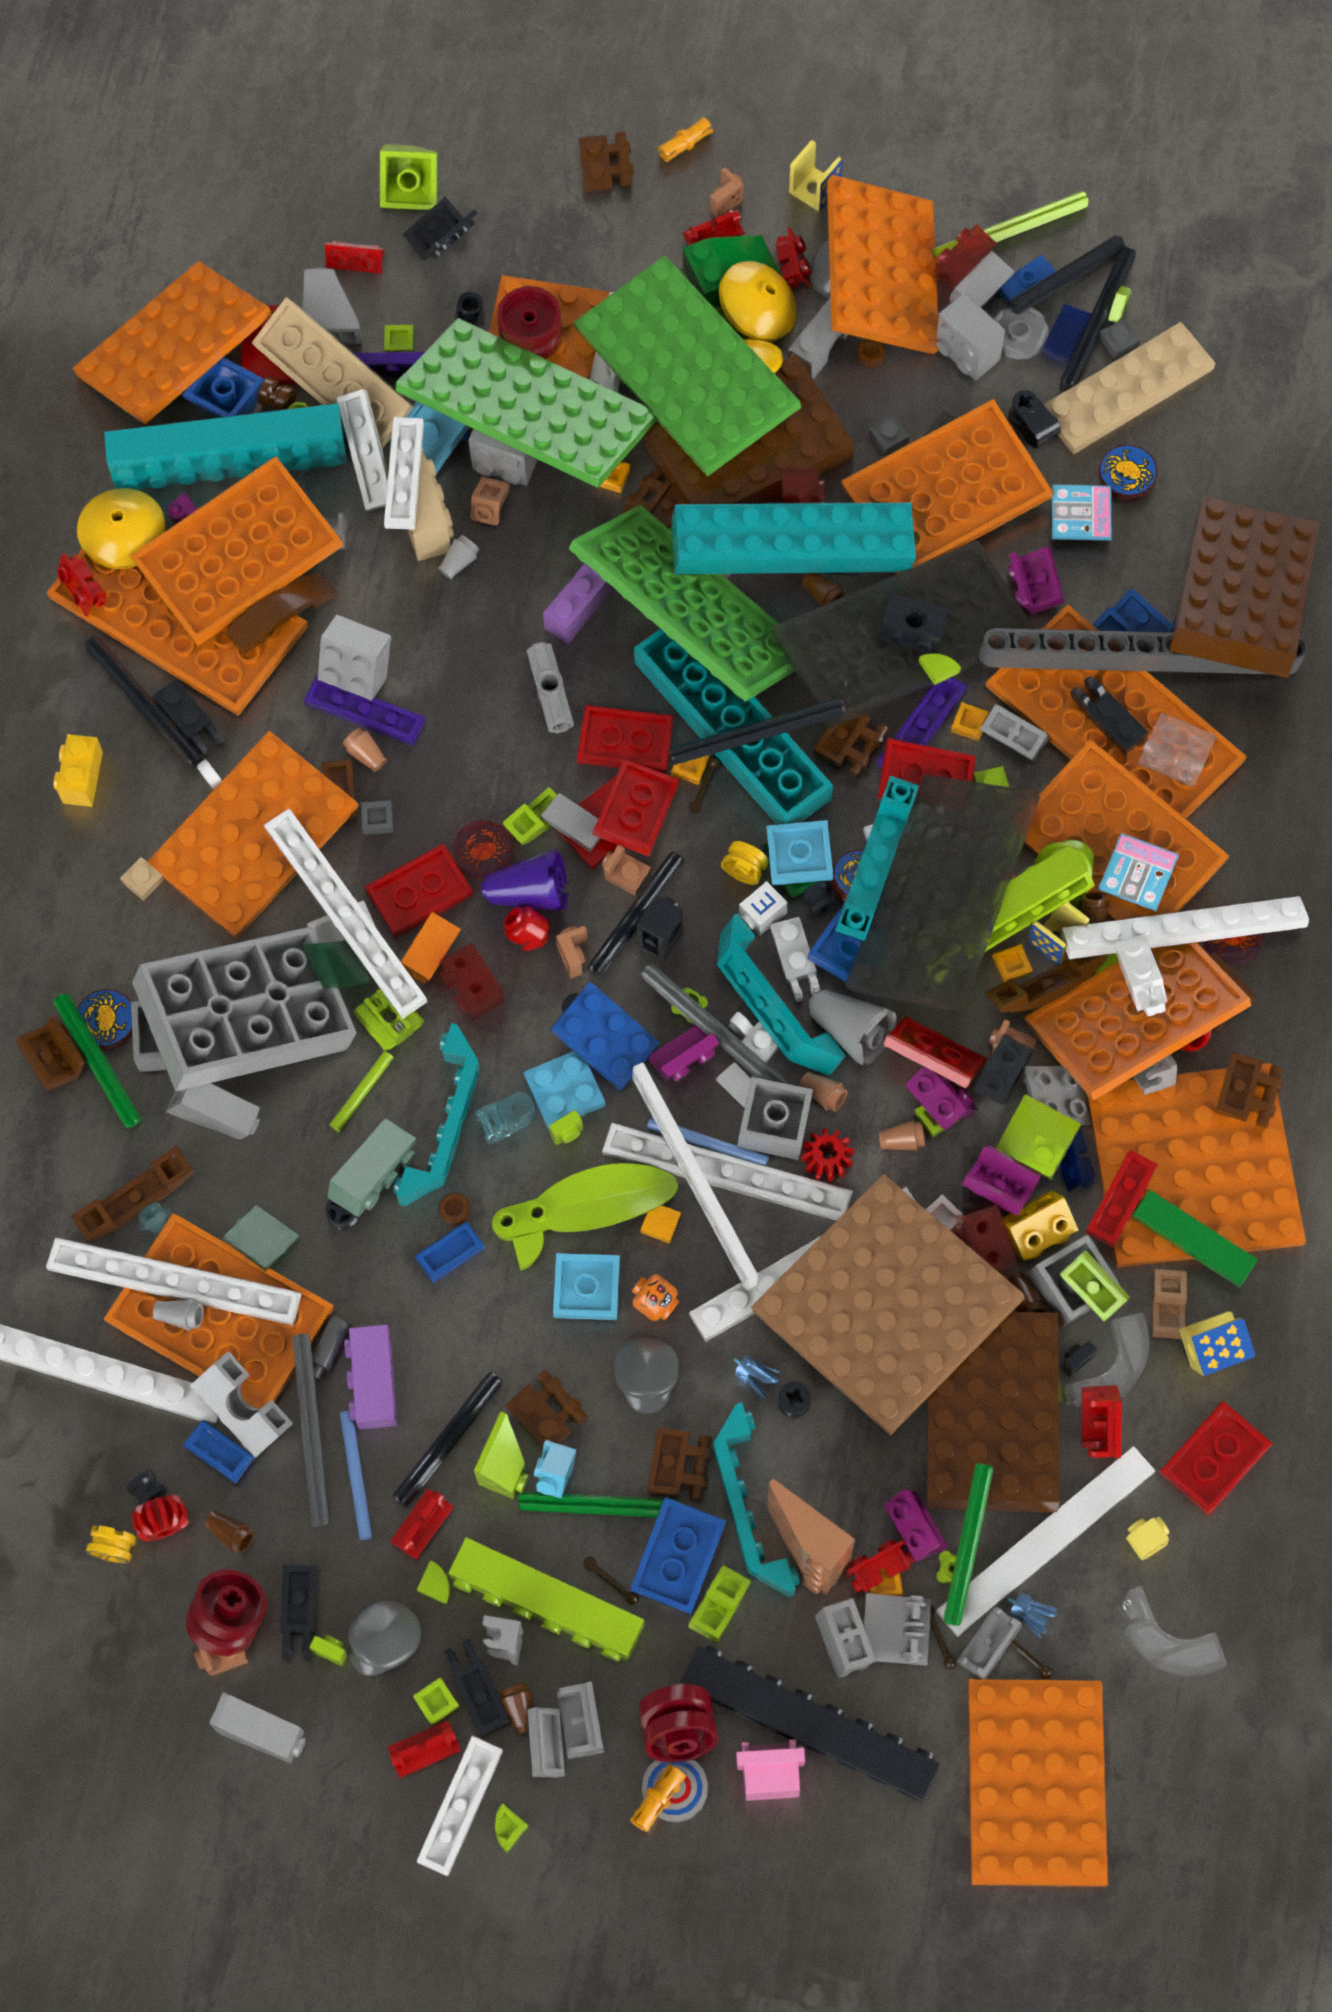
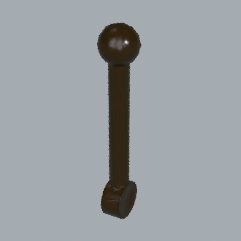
M713 756L709 759L710 767L698 795L689 805L690 811L694 814L701 811V800L715 768L719 767L721 763L718 757Z
M587 1557L584 1559L583 1564L586 1570L595 1571L623 1594L628 1604L635 1605L638 1603V1594L629 1592L597 1565L595 1558Z
M931 1605L930 1624L944 1655V1666L951 1670L956 1667L957 1661L949 1653L934 1617L935 1608Z
M1014 1639L1011 1641L1010 1646L1040 1671L1041 1677L1047 1679L1052 1676L1053 1671L1050 1666L1042 1665Z

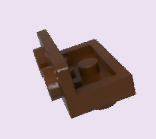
M55 1015L47 1018L45 1026L17 1037L15 1043L46 1091L79 1079L85 1064L84 1056L80 1049L74 1046L69 1038L66 1027L59 1023Z

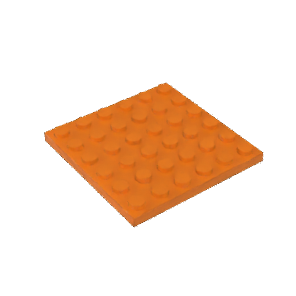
M1272 1063L1262 1064L1260 1072L1269 1075ZM1227 1068L1177 1074L1176 1085L1146 1095L1143 1094L1135 1079L1123 1082L1094 1101L1086 1093L1104 1196L1129 1150H1132L1158 1164L1133 1213L1148 1191L1152 1190L1246 1252L1305 1245L1306 1238L1278 1093L1274 1102L1276 1111L1274 1117L1270 1118L1267 1128H1262L1255 1124L1258 1114L1253 1111H1249L1246 1122L1215 1113ZM1256 1085L1253 1098L1262 1100L1265 1089L1262 1086ZM1132 1215L1113 1248L1116 1268L1194 1259L1134 1220Z

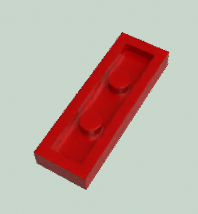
M1129 1150L1085 1233L1114 1248L1155 1173L1158 1164Z

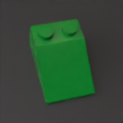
M762 235L708 238L683 247V268L690 283L713 308L721 306L719 298L720 281L727 270L733 265L744 261H754L762 263L780 274Z

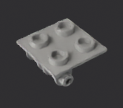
M1063 1066L1024 1067L1026 1077L1023 1081L1027 1086L1028 1096L1081 1123L1080 1126L1091 1125L1084 1090Z
M866 1593L863 1627L876 1661L927 1666L931 1599H925L922 1596L903 1597Z

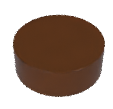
M865 339L857 347L856 359L864 368H877L884 362L885 347L881 342Z
M455 1192L445 1195L438 1207L441 1219L451 1226L463 1224L468 1220L471 1213L468 1199L464 1195Z

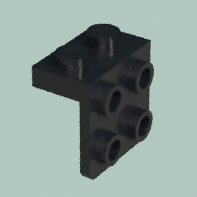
M445 196L402 235L424 261L431 255L436 259L476 224L473 218L478 213L474 209L463 218Z

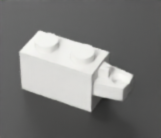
M1145 934L1115 943L1119 965L1137 1011L1144 1010L1147 1016L1166 1011L1165 1003L1167 1002L1163 979Z

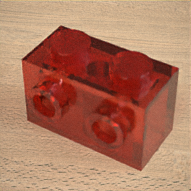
M978 224L971 230L968 227L964 228L955 238L958 242L951 251L946 247L935 259L938 262L934 269L936 276L952 291L997 245Z
M783 468L782 504L823 503L824 480H818V469Z
M473 943L440 960L442 972L439 973L442 982L447 989L451 987L457 994L454 1000L463 1014L468 1012L472 1020L505 1003L502 989Z
M988 1204L955 1216L958 1224L954 1225L957 1237L996 1271L1000 1272L1018 1265L997 1204Z

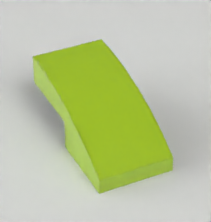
M548 787L528 806L524 803L502 823L522 846L552 827L541 819V815L557 794Z
M723 1565L707 1590L705 1598L689 1622L688 1627L717 1644L747 1592L751 1581Z

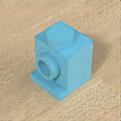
M545 1440L542 1458H539L534 1472V1476L539 1478L536 1484L538 1492L562 1498L573 1471L576 1449Z

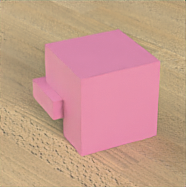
M795 1739L789 1740L788 1743L749 1745V1742L742 1743V1752H736L737 1771L744 1770L746 1801L799 1797L800 1781L798 1766H804L805 1755L804 1748H796Z

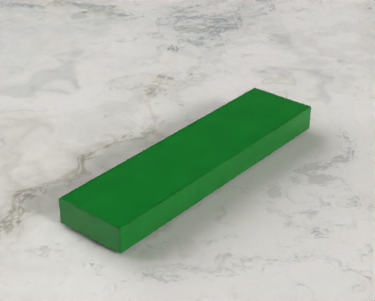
M1152 1190L1148 1191L1132 1215L1134 1220L1239 1288L1258 1261V1259Z

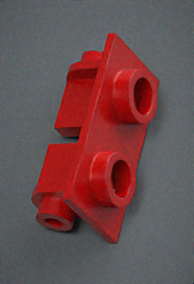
M730 209L726 214L695 227L690 226L688 230L681 232L687 245H691L708 238L741 236L745 232L739 223L741 216L738 210L732 211Z
M787 227L789 236L778 237L775 244L779 262L784 264L780 266L782 277L790 289L797 288L799 283L803 281L810 288L812 286L809 275L812 274V270L804 256V252L807 251L805 241L801 235L797 236L790 227Z
M334 240L333 243H325L326 268L382 274V260H384L385 248H380V245L360 244V246H354V244L341 243L337 240Z
M65 553L62 554L57 569L58 578L62 584L66 585L75 605L80 607L87 617L89 616L91 606L96 605V607L100 608L107 603L105 599L107 595L97 580L86 583V580L92 579L93 574L83 558H78L77 555H74L68 559Z
M427 1488L390 1543L417 1560L454 1506L444 1500L445 1497L437 1491L432 1492Z
M894 1539L877 1548L878 1554L870 1558L862 1555L848 1564L850 1569L846 1571L845 1577L848 1579L854 1576L855 1580L851 1581V1585L856 1593L861 1591L866 1593L882 1584L884 1580L879 1571L883 1568L889 1579L910 1569L914 1559L909 1551L903 1553L901 1550L905 1546V1540L898 1543Z
M449 1720L387 1747L399 1778L461 1751Z

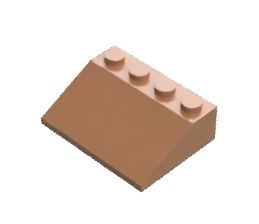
M772 1479L769 1483L767 1512L799 1575L804 1579L803 1585L817 1595L821 1591L827 1596L849 1567L848 1564L851 1562L855 1539L783 1485Z

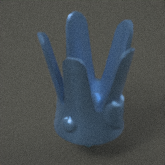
M749 1354L741 1362L736 1358L734 1359L739 1364L734 1375L743 1382L748 1383L760 1398H767V1391L755 1378L767 1384L771 1382L777 1383L779 1382L778 1377L765 1369L777 1373L782 1371L758 1363Z
M1021 1593L1016 1601L1011 1598L1007 1599L1014 1604L1010 1612L1011 1616L1017 1620H1022L1039 1638H1041V1635L1038 1631L1043 1634L1047 1633V1628L1044 1625L1048 1621L1041 1614L1055 1617L1057 1615L1055 1612L1057 1608L1033 1601L1029 1595Z

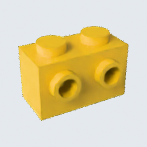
M67 734L65 745H61L59 761L62 763L60 772L55 773L53 786L54 790H57L63 804L93 806L103 755L97 737Z
M1053 1190L1026 1204L1018 1216L1010 1213L998 1220L1012 1252L1024 1261L1040 1256L1044 1249L1053 1244L1067 1241L1071 1234L1079 1230L1065 1198Z

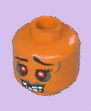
M658 1274L651 1275L648 1280L642 1276L631 1290L635 1294L632 1301L633 1307L651 1321H657L660 1318L665 1321L679 1303V1300L676 1298L678 1290Z

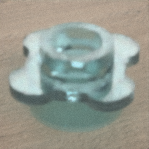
M151 1203L145 1206L139 1214V1220L141 1221L138 1224L139 1230H150L152 1233L160 1232L166 1225L167 1219L173 1214V1211L170 1208L163 1209L159 1203Z

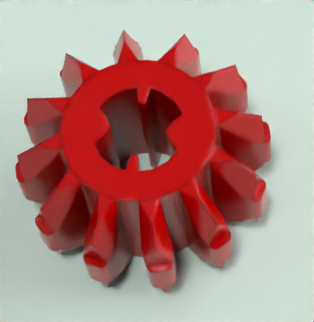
M827 1128L822 1129V1137L812 1132L810 1134L811 1142L803 1143L802 1148L805 1150V1153L801 1154V1161L808 1163L805 1167L807 1173L816 1170L815 1179L817 1181L825 1174L827 1175V1180L831 1183L834 1180V1173L843 1178L846 1173L844 1168L848 1169L853 1166V1161L850 1158L854 1156V1148L848 1147L850 1144L848 1137L839 1140L840 1131L838 1129L833 1132L832 1136L828 1135ZM826 1151L833 1153V1156L830 1155L829 1159L823 1158V1154L825 1155Z
M177 1495L156 1497L151 1501L138 1505L131 1513L134 1531H136L140 1540L145 1542H153L157 1539L173 1536L174 1533L182 1531L189 1523L186 1507Z

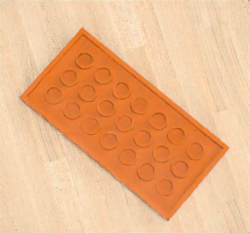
M116 517L114 521H120L123 517ZM82 549L77 556L78 558H83L93 574L92 579L86 580V583L97 580L107 595L105 598L107 603L100 608L96 607V605L91 606L89 616L86 617L81 608L75 605L71 593L66 585L60 582L59 578L47 591L48 597L237 716L240 715L308 628L307 621L296 615L268 633V640L243 654L226 635V630L234 623L232 622L197 646L137 566L128 569L106 568L93 562Z
M1068 604L1042 628L1047 630L1099 631ZM1000 668L986 682V687L1020 717L1048 734V741L1070 760L1091 739L1185 819L1245 762L1247 757L1147 671ZM1089 676L1094 677L1103 686L1105 692L1108 691L1149 732L1148 737L1126 755L1084 714V710L1070 695V692L1075 687H1078L1093 703L1097 698L1084 684V680Z

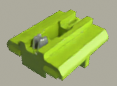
M380 988L373 996L363 1000L364 1002L353 1011V1014L367 1029L368 1034L377 1041L384 1051L399 1045L424 1023V1020L416 1011L402 1019ZM390 1011L396 1016V1019L387 1023L382 1016Z

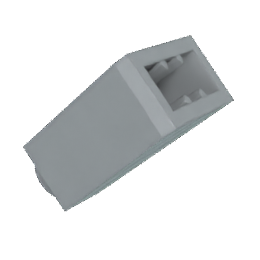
M322 267L304 269L303 310L342 344H362L360 324L334 270Z
M211 1083L175 1091L166 1110L171 1115L239 1140L247 1137L249 1134L253 1135L260 1122V1118L257 1117L260 1107Z
M224 1692L209 1723L218 1734L288 1763L292 1762L294 1756H300L306 1739L303 1738L304 1731L301 1727Z

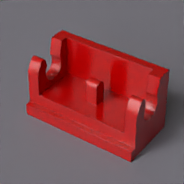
M1117 1385L1081 1387L1082 1448H1091L1088 1449L1089 1457L1121 1458L1122 1401Z

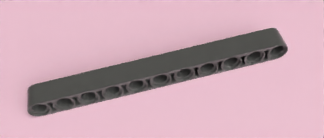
M995 628L986 632L979 651L981 662L993 668L1267 674L1177 652L1172 653L1173 651L1170 652L1169 650L1173 633ZM1299 638L1297 655L1290 674L1298 671L1307 652V645L1301 638Z

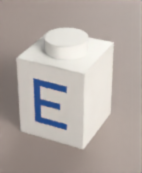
M767 881L739 904V916L751 931L754 930L759 936L770 929V924L777 923L787 914V901Z

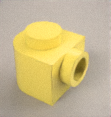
M1153 1517L1147 1522L1142 1518L1127 1529L1130 1534L1126 1537V1540L1141 1561L1167 1546L1169 1541L1167 1537L1170 1533L1169 1529L1160 1517Z

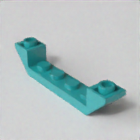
M890 776L835 931L865 941L919 785Z
M738 913L733 915L720 933L717 966L789 1061L826 1075L832 1074L846 1055L828 1032L812 1039L809 1037L746 954L745 950L754 940L755 935Z
M451 1023L449 1032H443L439 1050H443L445 1062L460 1065L454 1079V1084L457 1085L455 1095H449L446 1103L445 1113H448L446 1123H441L438 1128L436 1142H439L436 1153L432 1152L430 1154L427 1164V1170L430 1173L405 1167L403 1176L398 1175L396 1179L394 1193L397 1194L399 1205L407 1206L445 1185L480 1073L478 1059L459 1026Z
M738 1403L733 1408L713 1443V1451L748 1575L785 1596L792 1597L795 1596V1586L800 1585L795 1565L789 1567L787 1558L762 1565L760 1561L765 1560L761 1541L755 1542L751 1530L757 1529L752 1510L746 1511L743 1499L748 1498L744 1480H737L734 1468L739 1467L735 1449H728V1446L750 1441V1430L755 1429L751 1411L745 1412L743 1403Z

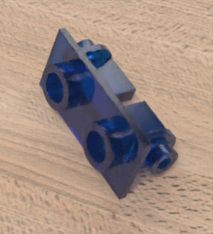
M1078 1129L1060 1163L1061 1176L1066 1183L1068 1192L1073 1191L1080 1184L1083 1187L1095 1184L1094 1178H1096V1173L1094 1172L1090 1156L1079 1157V1154L1088 1151L1082 1129Z

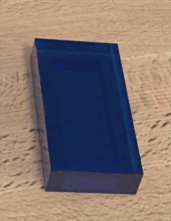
M1064 303L1042 348L1041 354L1068 364L1091 313Z

